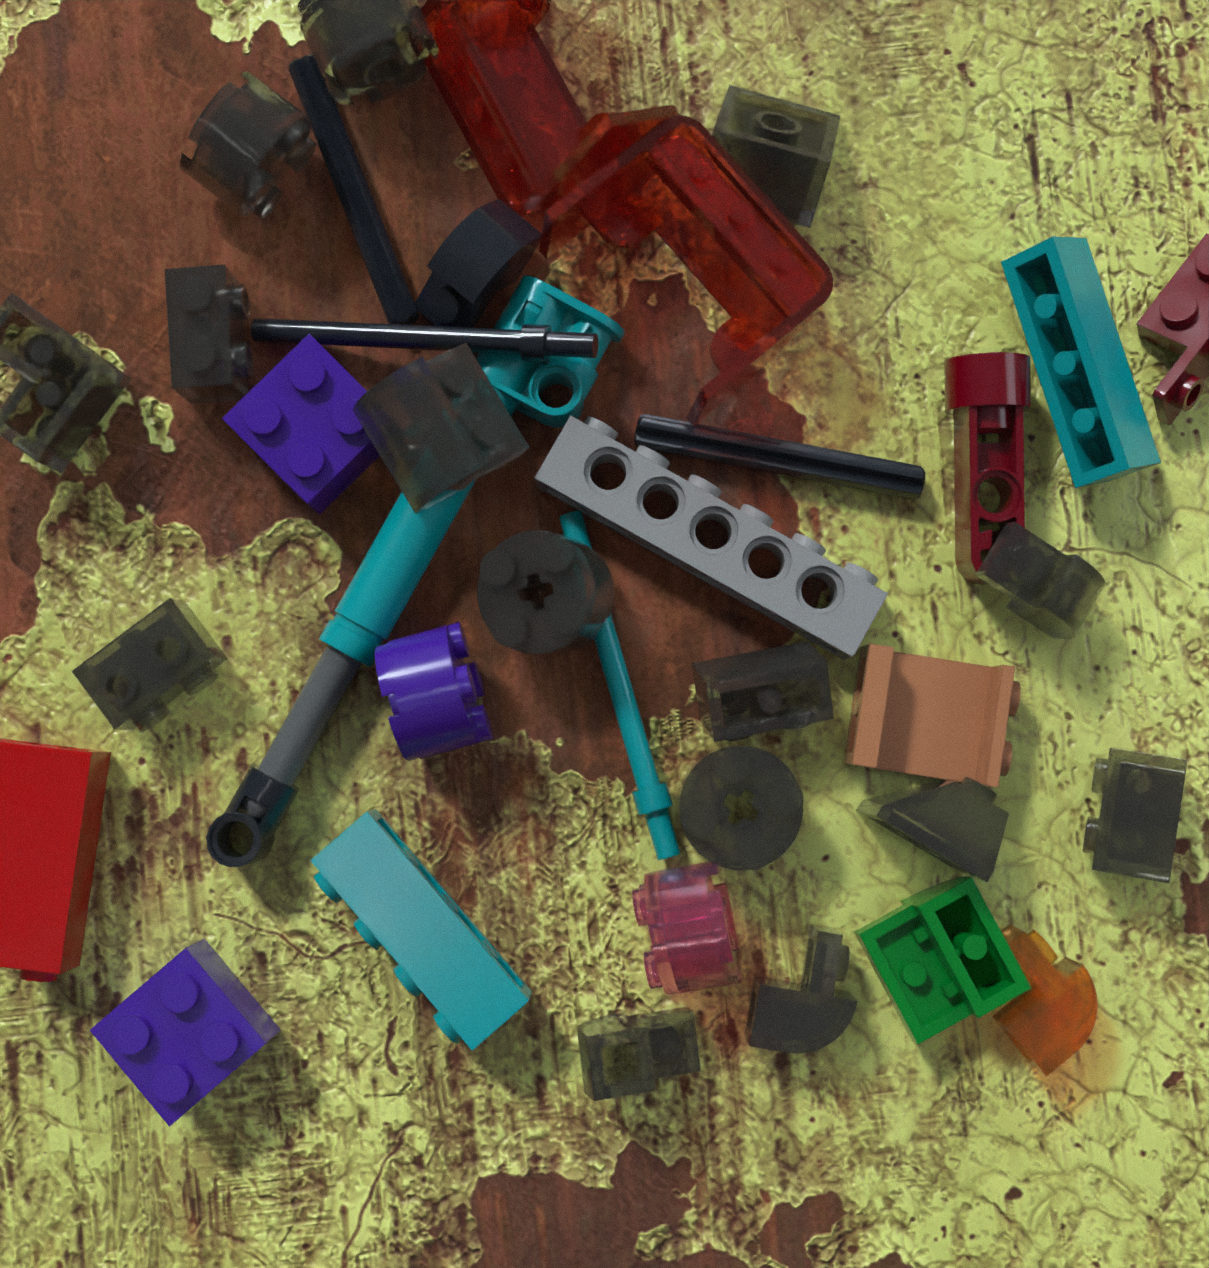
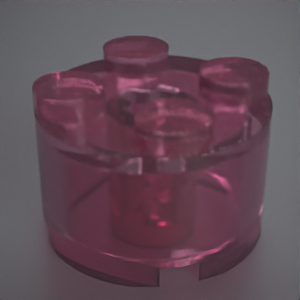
M719 860L645 873L644 884L639 885L638 889L632 890L633 906L638 926H649L652 945H650V951L644 952V965L650 989L663 987L665 994L671 996L742 983L741 966L729 968V963L734 962L732 951H738L739 948L726 883L714 885L712 875H717L722 871Z

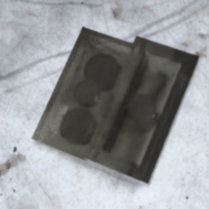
M467 343L426 362L423 357H420L403 366L368 390L352 408L415 514L465 489L473 480L521 456L529 448Z

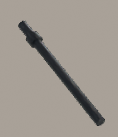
M254 318L251 324V336L255 342L299 344L310 334L320 345L517 354L521 356L523 361L549 362L551 356L596 358L599 345L596 333L552 331L550 325L524 324L521 330Z

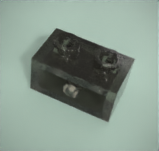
M225 264L164 269L172 389L190 404L241 400L248 393V378H252L254 373L252 350L249 342H245L244 320H248L250 316L249 297L245 284L239 283Z
M169 598L72 670V672L114 730H134L137 727L140 732H144L169 715L171 711L167 704L186 691L189 696H192L214 682L219 676L215 668L228 658L188 604Z
M808 641L692 663L699 718L714 742L723 740L737 741L749 738L754 734L780 729H799L811 723L834 719L827 660Z
M1115 746L1110 747L1108 759L1096 758L1091 793L1103 795L1100 817H1088L1083 842V853L1094 854L1092 870L1170 883L1188 758Z

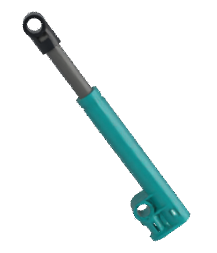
M531 276L522 277L493 329L521 330L524 324L550 325L552 331L596 333L599 342L597 357L551 356L549 362L523 361L521 356L517 354L479 353L336 607L335 612L337 613L334 619H330L319 639L328 645L260 766L255 764L250 766L225 813L216 818L210 825L206 836L207 849L211 857L219 864L227 867L245 866L265 858L272 850L275 840L274 834L299 791V788L294 785L297 777L361 663L372 667L375 661V648L380 646L383 639L387 640L515 409L552 428H563L570 415L578 419L582 413L584 401L598 377L595 369L610 342L619 343L625 335L624 329L613 319L544 281ZM561 384L567 386L572 391V399L568 404L560 408L548 407L540 400L542 393L551 385ZM237 822L245 823L253 833L252 847L245 855L235 851L230 844L229 834L231 828Z

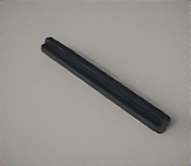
M305 55L302 58L295 59L290 62L288 70L389 324L411 325L419 319L418 310L319 60L314 55Z
M649 414L640 415L634 437L637 447L641 445L655 451L914 500L921 496L925 484L926 473L918 465Z

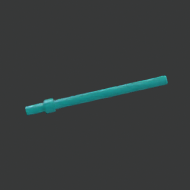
M582 511L569 512L561 515L559 520L636 783L637 791L632 792L638 815H645L657 860L670 858L681 853L667 808L673 806L666 782L660 784Z

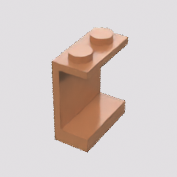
M871 643L860 647L843 764L981 786L998 787L1000 776L1005 777L1008 774L1012 760V743L1005 740L1008 716H1015L1020 702V683L1013 681L1015 666L1003 664L990 667L895 652L894 647Z

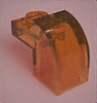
M1007 925L1001 932L1032 988L1015 997L994 1014L992 1018L1029 1064L1047 1077L1075 1054L1090 1036L1097 1016L1098 1002L1096 989L1089 972L1083 964L1065 956L1052 966L1051 964L1058 959V956L1038 932L1032 930L1026 934L1021 929Z

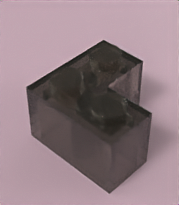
M12 292L0 307V360L24 376L0 407V436L35 461L62 473L130 382L131 378Z

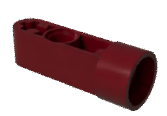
M1010 352L976 353L956 356L944 361L945 413L953 415L955 562L959 573L971 583L979 585L1002 583L1018 575L1025 562L1023 412L1031 409L1030 356ZM998 434V443L977 442V435ZM983 482L992 484L999 493L1000 502L994 513L986 511L978 501V489ZM999 522L1000 530L992 532L991 529L979 532V526ZM988 549L990 552H998V563L991 565L989 562H981V550Z

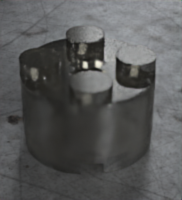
M300 0L297 8L302 16L300 21L301 33L330 97L340 104L355 105L351 95L367 93L371 103L385 100L408 89L428 72L424 63L428 55L431 54L436 59L439 53L436 40L417 0Z
M246 71L240 74L245 85L239 89L229 81L205 107L188 136L189 139L197 144L193 158L191 160L182 153L180 169L241 216L254 213L263 219L271 213L281 198L282 190L277 187L278 183L290 168L295 172H299L306 166L315 152L317 143L308 137L311 131V118L251 72Z
M530 530L507 538L483 557L480 564L477 598L482 618L499 644L530 654H563L585 647L598 635V631L603 626L606 618H609L614 605V584L606 562L585 543L575 538L549 531ZM546 583L552 584L553 594L545 597L544 603L541 602L540 591L545 589Z
M751 746L721 747L699 757L683 775L676 795L678 821L688 842L708 861L732 870H757L778 859L795 840L803 817V793L790 769L773 754ZM744 790L747 791L749 796L746 803L752 808L751 814L748 818L738 816L734 819L733 823L729 822L727 818L730 815V809L723 804L728 794L739 797Z

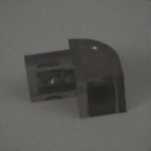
M1016 522L1005 524L975 575L1011 598L1006 607L1007 609L1055 639H1073L1106 585L1103 576L1077 554H1063Z
M810 924L801 983L754 975L744 1033L749 1046L786 1053H807L829 1045L848 1027L855 1013L858 1001L848 991L834 989L836 981H845L850 955L849 946L842 945L843 935L835 928Z
M689 1007L631 1016L617 1013L586 1021L577 1027L584 1093L594 1101L656 1091L655 1079L701 1071L694 1010Z

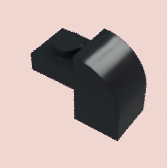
M500 199L479 207L449 234L430 260L427 267L433 272L415 301L417 310L436 326L474 328L494 294L517 281L544 235Z

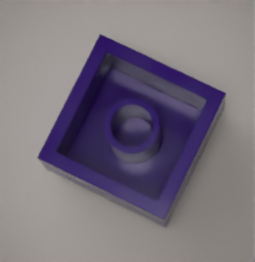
M310 334L294 347L222 418L319 514L403 433L395 418Z
M204 938L183 949L91 1028L90 1032L170 1127L281 1029Z

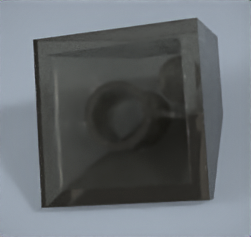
M729 85L710 142L754 213L765 215L770 222L779 226L794 227L801 225L810 228L830 167L840 115Z
M965 777L961 784L956 781L941 780L861 801L856 810L954 870L988 882L994 872L1009 816L1008 812L993 804L998 796L994 791L969 777Z

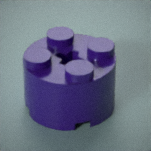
M460 622L388 641L387 644L375 648V664L382 697L388 696L394 715L388 717L397 745L407 761L431 757L493 739L489 718L484 705L476 706L475 701H477L478 697L485 696V691L477 663L475 661L467 664L464 663L463 658L469 657L470 654L466 636Z

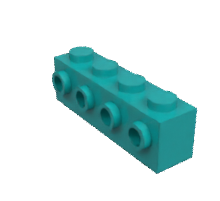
M1053 236L1002 261L1001 264L1075 488L1109 482L1161 463L1087 238Z
M377 809L365 812L310 860L319 870L314 875V879L322 891L335 903H339L343 899L359 917L354 921V926L362 938L375 950L383 946L398 963L393 969L396 977L415 997H418L423 992L438 1010L433 1015L435 1022L453 1043L458 1044L463 1039L473 1051L529 1001L531 989Z

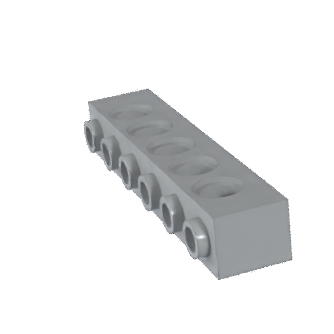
M570 415L535 476L537 488L572 508L582 511L588 517L842 660L854 656L888 593L875 586L879 579L874 574L849 562L846 563L844 568L823 557L826 549L816 541L799 533H795L792 539L772 529L771 526L774 520L759 509L748 504H742L740 510L719 499L722 491L709 481L696 475H690L687 481L667 470L670 462L659 453L639 445L635 452L615 441L618 433L602 421L588 416L583 423ZM602 463H614L623 470L625 480L615 489H601L591 479L593 470ZM656 491L666 492L675 500L677 511L667 519H655L649 516L643 507V501L646 496ZM706 520L718 521L727 531V544L719 549L704 547L696 537V526ZM756 549H767L774 553L779 561L777 576L770 579L757 577L751 571L748 564L750 552ZM819 578L828 585L831 598L826 608H813L804 601L801 588L805 579Z

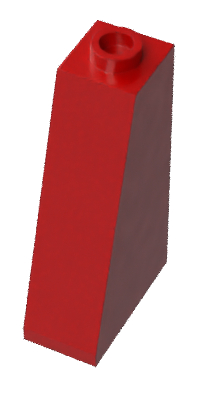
M0 738V967L20 969V979L35 982H53L57 980L58 974L80 966L111 752Z

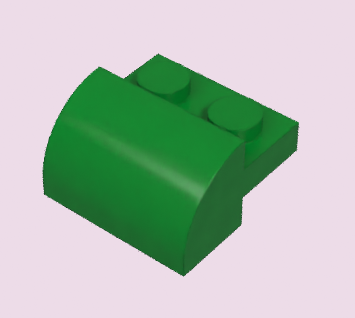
M969 876L953 878L926 888L902 900V906L854 932L911 1040L916 1044L924 1042L970 1015L980 1018L1032 988L973 878Z

